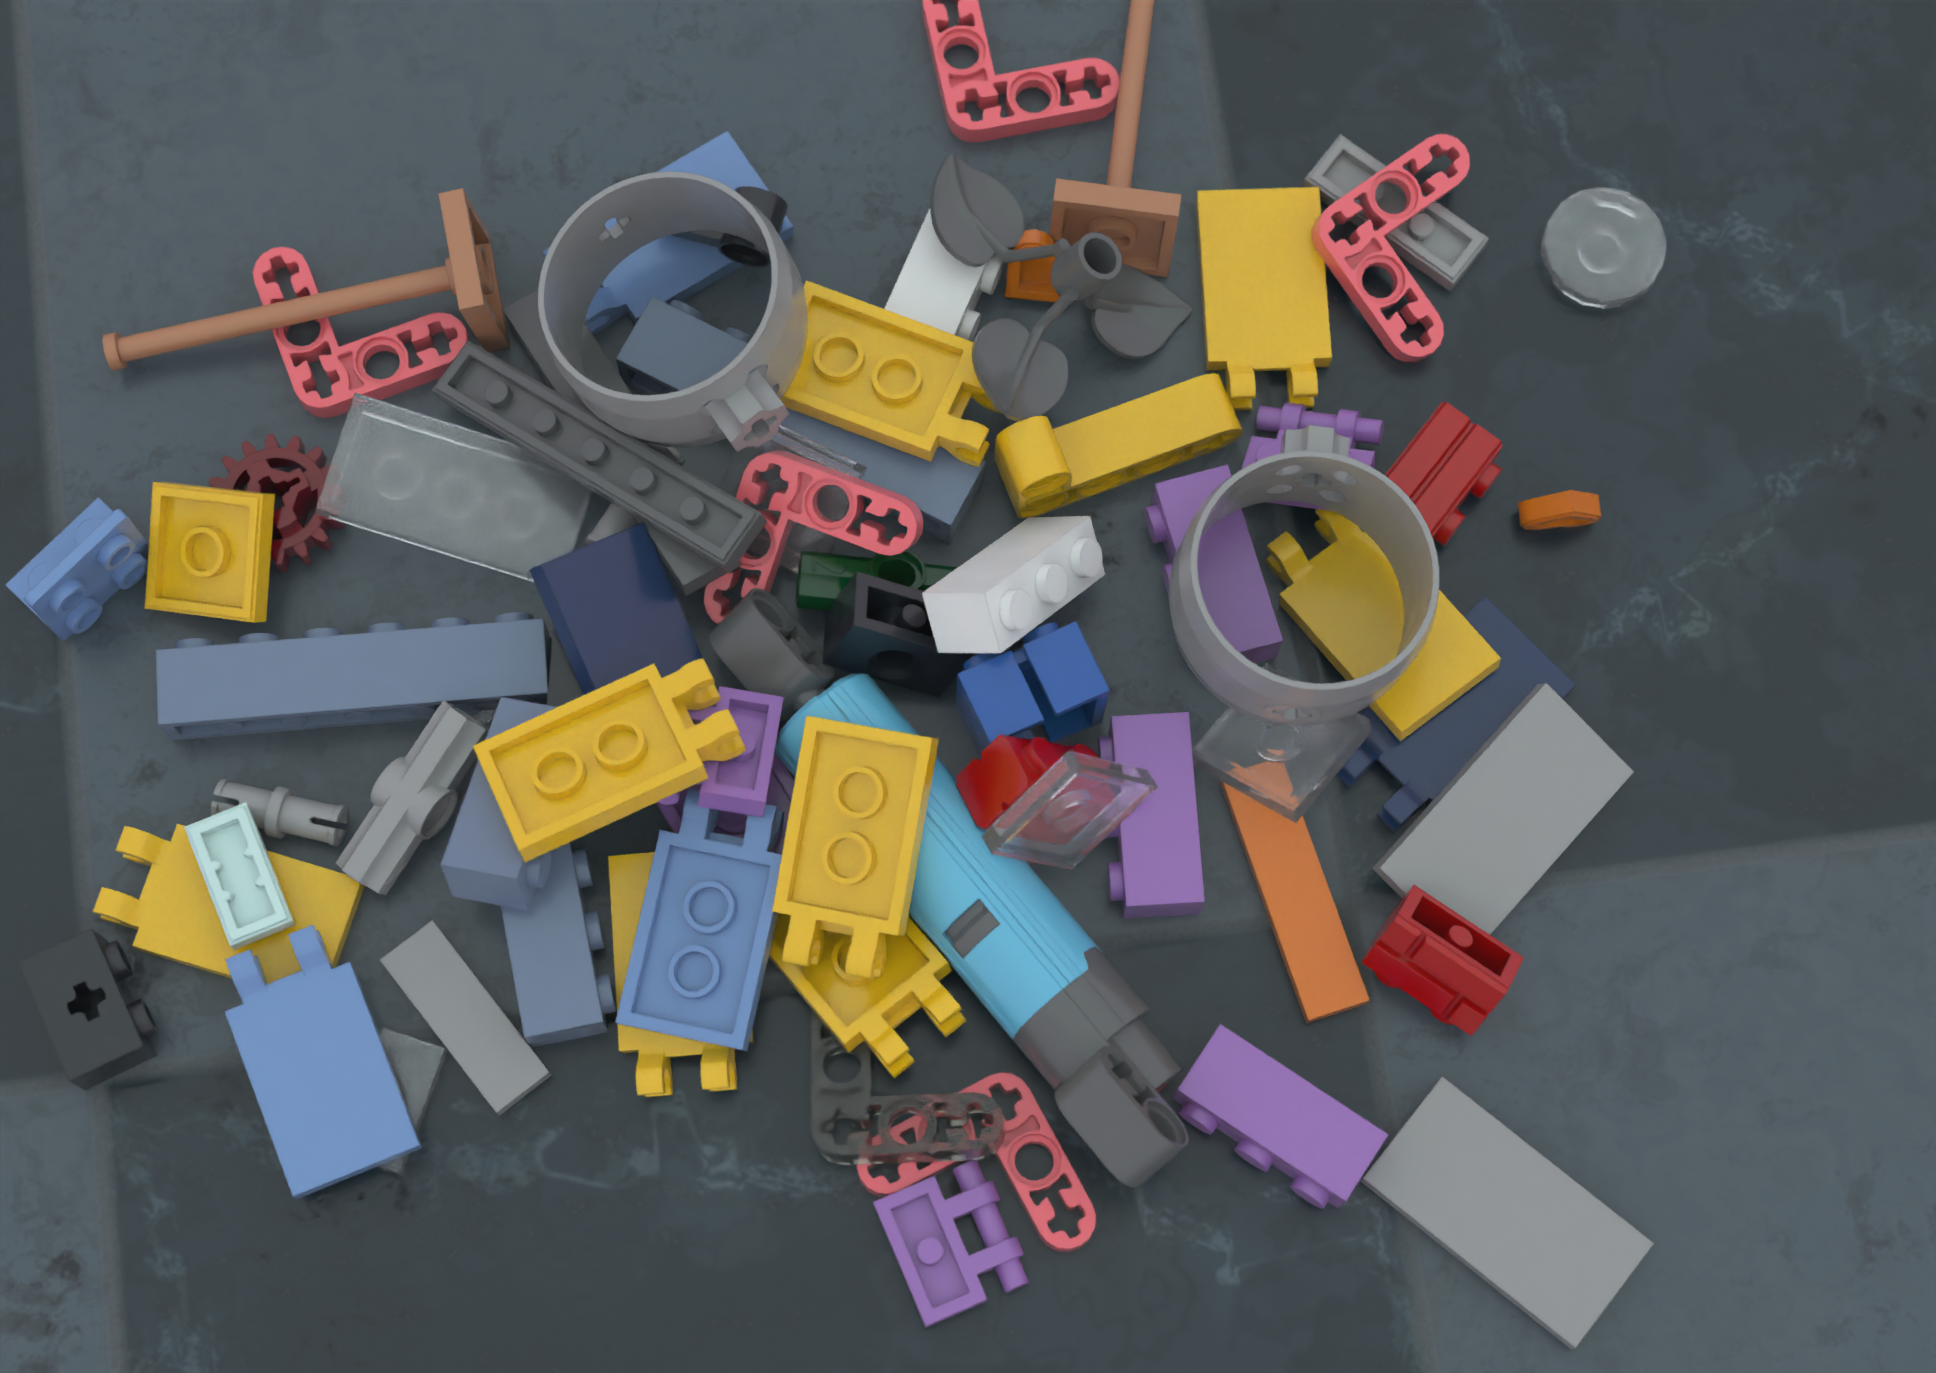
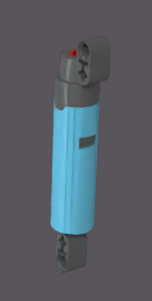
M753 588L710 633L709 640L713 649L747 691L784 697L780 720L788 722L779 732L774 754L794 778L796 777L806 716L919 735L868 674H850L834 682L830 688L825 689L824 687L834 677V668L822 664L823 651L788 609L769 592ZM936 755L909 916L1055 1090V1100L1060 1111L1107 1169L1125 1185L1133 1188L1140 1187L1185 1148L1189 1142L1184 1124L1159 1094L1162 1089L1183 1071V1068L1144 1023L1143 1020L1151 1009L1002 832L982 829L976 826L956 786V778Z

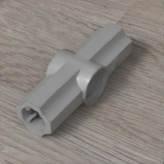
M443 700L407 756H400L392 761L378 777L371 792L373 807L336 861V864L342 871L358 883L367 886L379 894L387 895L422 840L430 839L436 835L452 816L458 802V793L455 790L477 758L473 745L486 740L489 729L471 715Z

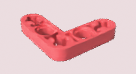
M922 0V15L946 121L951 132L957 138L966 142H984L1099 120L1108 116L1115 109L1120 77L1116 69L1107 61L1099 58H1084L995 75L978 0H954L958 2L957 21L959 26L949 29V20L944 4H940V0ZM955 45H967L977 52L979 58L970 68L956 69L946 62L944 55L948 49ZM1094 79L1096 87L1102 88L1101 98L1091 99L1088 91L1082 90L1083 81ZM1060 83H1065V95L1069 94L1067 106H1060V87L1058 85ZM1038 88L1048 95L1050 104L1043 111L1029 113L1018 106L1016 97L1024 89ZM1006 94V113L1008 117L1001 118V106H998V95ZM976 101L979 110H983L982 120L971 121L970 115L964 113L965 103Z
M1436 134L1425 139L1332 203L1315 220L1312 228V241L1319 255L1386 350L1395 359L1403 362H1418L1432 354L1441 344L1444 336V327L1438 312L1388 243L1385 236L1449 193L1467 176L1470 167L1469 153L1465 145L1458 138L1448 134ZM1431 153L1436 158L1446 154L1452 162L1446 169L1447 176L1442 171L1437 172L1419 186L1414 175L1433 159ZM1394 183L1404 191L1406 206L1403 212L1390 214L1378 206L1375 200V191L1378 185ZM1354 200H1359L1360 205L1355 203ZM1362 210L1368 221L1359 226L1350 235L1349 239L1352 246L1345 239L1335 243L1329 235L1335 227L1332 218L1340 225L1345 224ZM1373 225H1375V226L1378 227L1379 229H1378V230H1374V229H1373ZM1379 266L1391 275L1393 289L1388 297L1375 298L1365 291L1362 285V275L1366 268ZM1403 295L1409 304H1406L1399 312L1410 325L1416 324L1419 321L1424 325L1426 332L1420 337L1424 347L1416 340L1408 344L1402 340L1400 334L1406 329V325L1397 311L1388 319L1382 314V311L1392 307Z
M277 247L266 251L259 257L254 266L253 277L263 306L286 301L279 285L275 282L277 280L275 271L284 267L292 275L291 284L297 298L319 293L313 274L302 254L292 248ZM443 312L428 314L340 347L329 317L315 320L320 324L319 336L313 343L306 346H296L287 340V332L290 326L272 329L299 401L307 412L321 418L335 417L440 379L466 342L470 341L462 322L452 314ZM444 332L445 337L448 340H452L449 342L451 352L439 356L438 351L435 348H431L434 345L432 336ZM411 341L421 364L413 368L407 349L403 345ZM382 351L392 352L400 359L399 368L391 377L375 379L366 373L367 361L372 355ZM318 360L321 361L330 382H335L331 385L333 395L321 399L317 391H313L317 388V383L308 364Z
M774 450L758 455L748 463L744 470L735 498L747 505L750 502L754 505L764 502L769 483L760 478L761 472L773 469L776 464L781 467L780 478L789 482L788 489H781L775 492L768 507V510L780 511V517L778 518L769 511L755 509L767 521L764 527L770 536V548L761 557L751 556L745 552L740 559L742 564L739 566L740 568H736L731 573H727L707 584L704 594L706 612L712 621L717 624L730 613V600L722 596V590L726 591L737 584L742 571L741 568L761 571L760 577L754 573L745 577L741 589L742 598L753 588L771 592L793 522L808 526L878 554L891 556L904 552L919 540L924 525L921 510L914 501L904 495L790 452ZM825 485H836L847 494L849 510L844 518L832 520L820 512L817 497L821 488ZM865 497L872 500L865 510L868 513L884 517L891 513L893 509L899 511V523L907 527V533H900L890 541L885 538L886 527L869 519L861 523L860 530L855 529L854 524L858 521L864 510Z
M999 1072L987 1076L873 1137L863 1145L858 1155L857 1172L860 1182L872 1194L878 1197H886L932 1176H936L991 1146L1038 1236L1046 1246L1062 1252L1077 1250L1088 1242L1095 1229L1096 1214L1093 1204L1030 1088L1021 1078L1012 1073ZM1000 1087L1005 1095L1016 1092L1020 1100L1014 1105L1015 1118L1006 1121L1000 1113L991 1115L981 1121L982 1128L988 1134L977 1139L972 1120L960 1105L967 1101H972L975 1114L991 1104L992 1096L990 1091L992 1089ZM940 1117H951L958 1121L963 1128L964 1140L961 1146L950 1153H939L933 1150L925 1137L929 1124ZM913 1131L918 1151L930 1165L918 1170L916 1159L913 1157L898 1167L900 1179L896 1182L889 1184L884 1176H878L873 1179L868 1170L876 1165L874 1153L884 1149L890 1157H893L908 1150L909 1145L901 1137ZM1040 1144L1051 1153L1053 1168L1044 1179L1037 1181L1028 1180L1017 1171L1015 1156L1023 1146ZM1061 1177L1066 1179L1070 1187L1058 1190L1057 1193L1064 1208L1068 1211L1079 1208L1083 1214V1218L1076 1225L1079 1235L1070 1239L1063 1230L1053 1234L1049 1229L1048 1224L1054 1219L1055 1212L1048 1198L1046 1197L1036 1206L1030 1197V1194L1047 1191Z

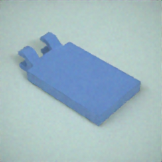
M728 131L657 171L698 174L725 184L734 191L741 186L757 187L769 191ZM786 215L779 235L783 242L794 236L793 225ZM615 218L608 220L604 224L607 230L610 229L617 221ZM671 235L665 236L631 253L609 273L601 284L603 288H599L594 295L584 322L592 334L602 331L627 313L636 325L652 296L669 305L672 300L682 302L740 268L743 264L726 258L719 252L718 247ZM550 247L543 251L544 257H546Z
M688 789L679 833L664 830L659 832L615 1023L747 1052L778 913L772 912L782 854L772 852L781 833L784 812L779 811L777 806L765 804L763 817L748 815L744 838L714 833L713 831L717 825L721 810L698 807L700 791Z
M314 925L288 934L302 970L267 984L257 955H253L251 949L225 959L232 980L243 1002L242 1005L225 1011L292 1196L296 1199L422 1148L354 966L351 962L335 968L332 967L320 932L316 931Z

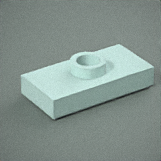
M246 802L184 827L227 940L233 950L296 925L251 809Z

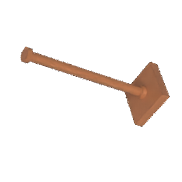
M1130 0L1106 185L1056 178L1050 236L1055 243L1061 238H1065L1072 246L1088 233L1097 232L1104 234L1117 245L1121 253L1122 263L1147 275L1168 278L1179 218L1181 194L1131 188L1155 0Z
M463 188L438 193L450 256L445 259L444 266L121 337L118 332L104 334L102 339L104 354L110 369L116 371L127 368L128 361L448 290H452L454 296L457 295L459 311L484 350L493 352L510 348L490 234Z

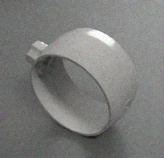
M665 171L635 176L604 189L584 203L566 221L553 240L540 273L538 286L539 318L546 346L554 364L579 398L598 418L635 439L665 447H696L728 439L738 452L748 446H756L758 448L779 433L778 428L781 422L790 415L780 399L796 376L806 346L807 305L801 276L791 255L772 223L756 206L733 189L714 179L686 172ZM615 218L617 223L607 230L604 224L608 220ZM702 230L723 232L741 237L754 243L770 255L772 283L765 314L746 347L721 371L689 388L658 395L621 393L605 388L586 378L581 344L588 308L594 295L609 273L631 253L650 242L668 235ZM710 400H713L709 404L704 406L705 403H707Z
M1308 425L1302 429H1286L1281 438L1280 454L1263 458L1246 466L1215 488L1193 516L1178 547L1171 569L1169 581L1171 621L1179 649L1189 668L1206 689L1221 702L1248 717L1266 723L1283 726H1312L1352 715L1368 707L1394 686L1417 657L1431 631L1436 614L1439 594V564L1435 544L1424 518L1411 499L1398 485L1371 466L1349 458L1350 438L1338 435L1334 428ZM1269 501H1298L1314 504L1347 518L1366 532L1379 546L1392 566L1398 580L1403 600L1404 626L1401 643L1395 659L1366 676L1350 681L1327 684L1290 680L1257 666L1239 653L1225 639L1206 608L1197 571L1200 538L1213 525L1229 514L1254 504Z

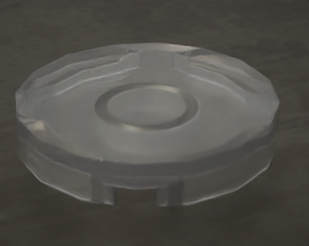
M1596 187L1578 191L1558 205L1544 229L1541 255L1544 265L1546 266L1547 264L1549 272L1554 277L1552 281L1563 294L1582 305L1611 308L1621 306L1623 302L1630 301L1635 297L1638 298L1649 290L1664 265L1667 241L1659 218L1646 202L1625 190Z

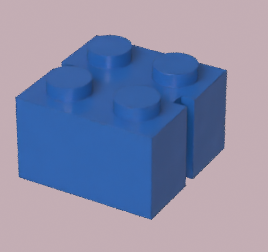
M1076 621L1059 628L1056 622L1042 625L1022 638L1024 643L1022 649L1013 653L1010 650L1003 654L979 653L963 664L965 670L957 674L956 709L980 759H982L981 752L1000 734L1033 739L1034 735L1031 728L1041 724L1048 741L1058 743L1103 722L1110 690Z

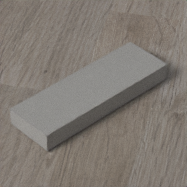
M1340 134L1306 176L1303 187H1319L1320 200L1330 206L1386 166ZM1382 183L1377 186L1375 200L1383 211L1390 214H1398L1404 211L1406 196L1398 185ZM1354 200L1355 203L1360 205L1359 200ZM1434 202L1385 236L1396 254L1449 291L1454 288L1476 260L1489 240L1488 237L1438 202ZM1361 210L1349 221L1359 227L1368 219ZM1373 225V229H1374V230H1378V229H1379L1378 227H1376L1375 225Z
M433 920L380 959L384 967L499 1116L552 1076Z

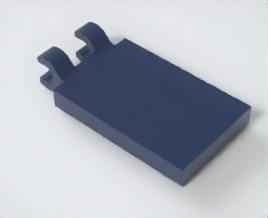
M644 522L529 569L583 695L651 664H655L661 678L678 671L689 662L703 659Z
M1486 596L1464 617L1501 657L1499 668L1401 742L1369 706L1366 707L1349 726L1360 740L1349 747L1336 760L1337 764L1331 769L1350 788L1378 761L1403 786L1382 805V810L1376 815L1393 833L1397 832L1425 804L1429 805L1537 684L1547 683L1562 699L1576 686Z

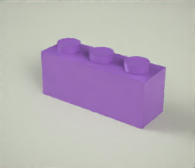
M1228 465L1155 483L1151 506L1144 507L1145 521L1150 538L1154 544L1163 542L1169 564L1162 565L1163 580L1168 596L1171 569L1178 547L1193 516L1203 501L1215 488L1231 477ZM1240 509L1218 521L1200 538L1197 571L1204 603L1216 627L1239 653L1255 664L1276 658L1283 638L1243 511Z
M1189 712L1112 716L1108 736L1098 737V757L1103 764V775L1112 776L1113 799H1110L1103 806L1105 838L1116 837L1118 862H1108L1109 899L1110 901H1121L1123 919L1200 914L1205 899Z
M1221 1024L1173 1097V1100L1183 1106L1179 1114L1187 1122L1209 1135H1212L1216 1128L1238 1142L1234 1151L1240 1157L1265 1172H1268L1272 1165L1294 1179L1290 1188L1297 1195L1321 1209H1324L1328 1202L1339 1208L1347 1201L1388 1136L1387 1133Z

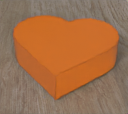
M1036 229L1025 230L1018 244L1010 250L1053 245L1055 241L1043 231ZM1055 256L1008 263L1005 298L1056 302L1060 295L1055 291L1051 283L1052 265L1056 259Z
M1567 490L1518 503L1520 526L1526 530L1584 526L1596 523L1601 518L1599 495Z

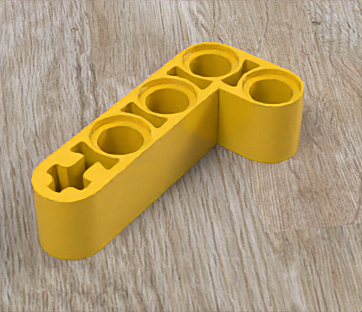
M1211 373L1186 380L1055 429L1052 428L1047 416H1033L1018 421L1003 429L995 439L994 461L1018 518H1029L1221 449L1237 440L1242 435L1243 430L1219 374Z

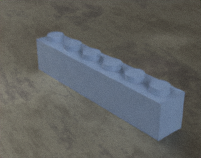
M652 296L616 357L620 377L625 383L650 395L666 394L694 386L718 373L741 353L752 337L732 327H727L725 331H722L704 322L702 314L684 302L672 300L669 305ZM713 400L708 401L704 404V406L709 404ZM789 408L786 409L790 415L781 422L778 428L779 433L758 447V449L764 452L774 450L787 451L906 496L914 501L921 510L924 521L923 531L948 544H951L985 481L986 461L984 460L980 467L972 466L958 460L947 450L938 446L930 462ZM832 485V486H834V487H836V488H838V489L844 491V490L841 489L840 487H838V486H836V485ZM865 497V502L871 504L872 500ZM893 509L889 514L899 519L900 512Z
M511 612L496 616L494 623L470 624V621L467 619L450 617L433 621L431 628L406 630L405 625L399 623H378L369 626L367 633L342 635V631L338 629L315 628L305 631L303 638L278 640V636L269 633L243 635L239 638V643L214 645V642L209 639H183L177 641L173 649L156 650L158 725L171 740L427 720L432 718L443 700L471 716L495 714L501 697L547 705L551 663L550 634L544 619H534L533 615L529 613Z

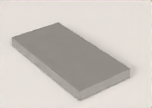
M1547 683L1537 684L1372 869L1401 898L1405 896L1414 884L1488 934H1491L1634 771Z
M1443 1076L1437 1081L1360 1180L1570 1349L1578 1346L1654 1244Z

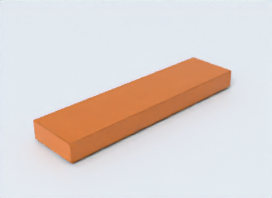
M1282 759L1222 778L1220 782L1221 789L1305 1023L1308 1024L1367 1004L1370 999Z

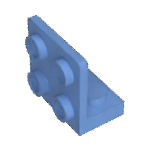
M98 497L5 585L64 642L71 634L82 633L91 627L101 615L102 605L120 588H130L144 576L147 571L149 544L121 509L112 511Z

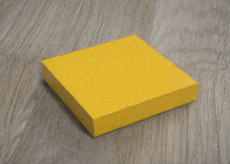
M153 482L145 609L253 623L266 622L275 494L171 482Z

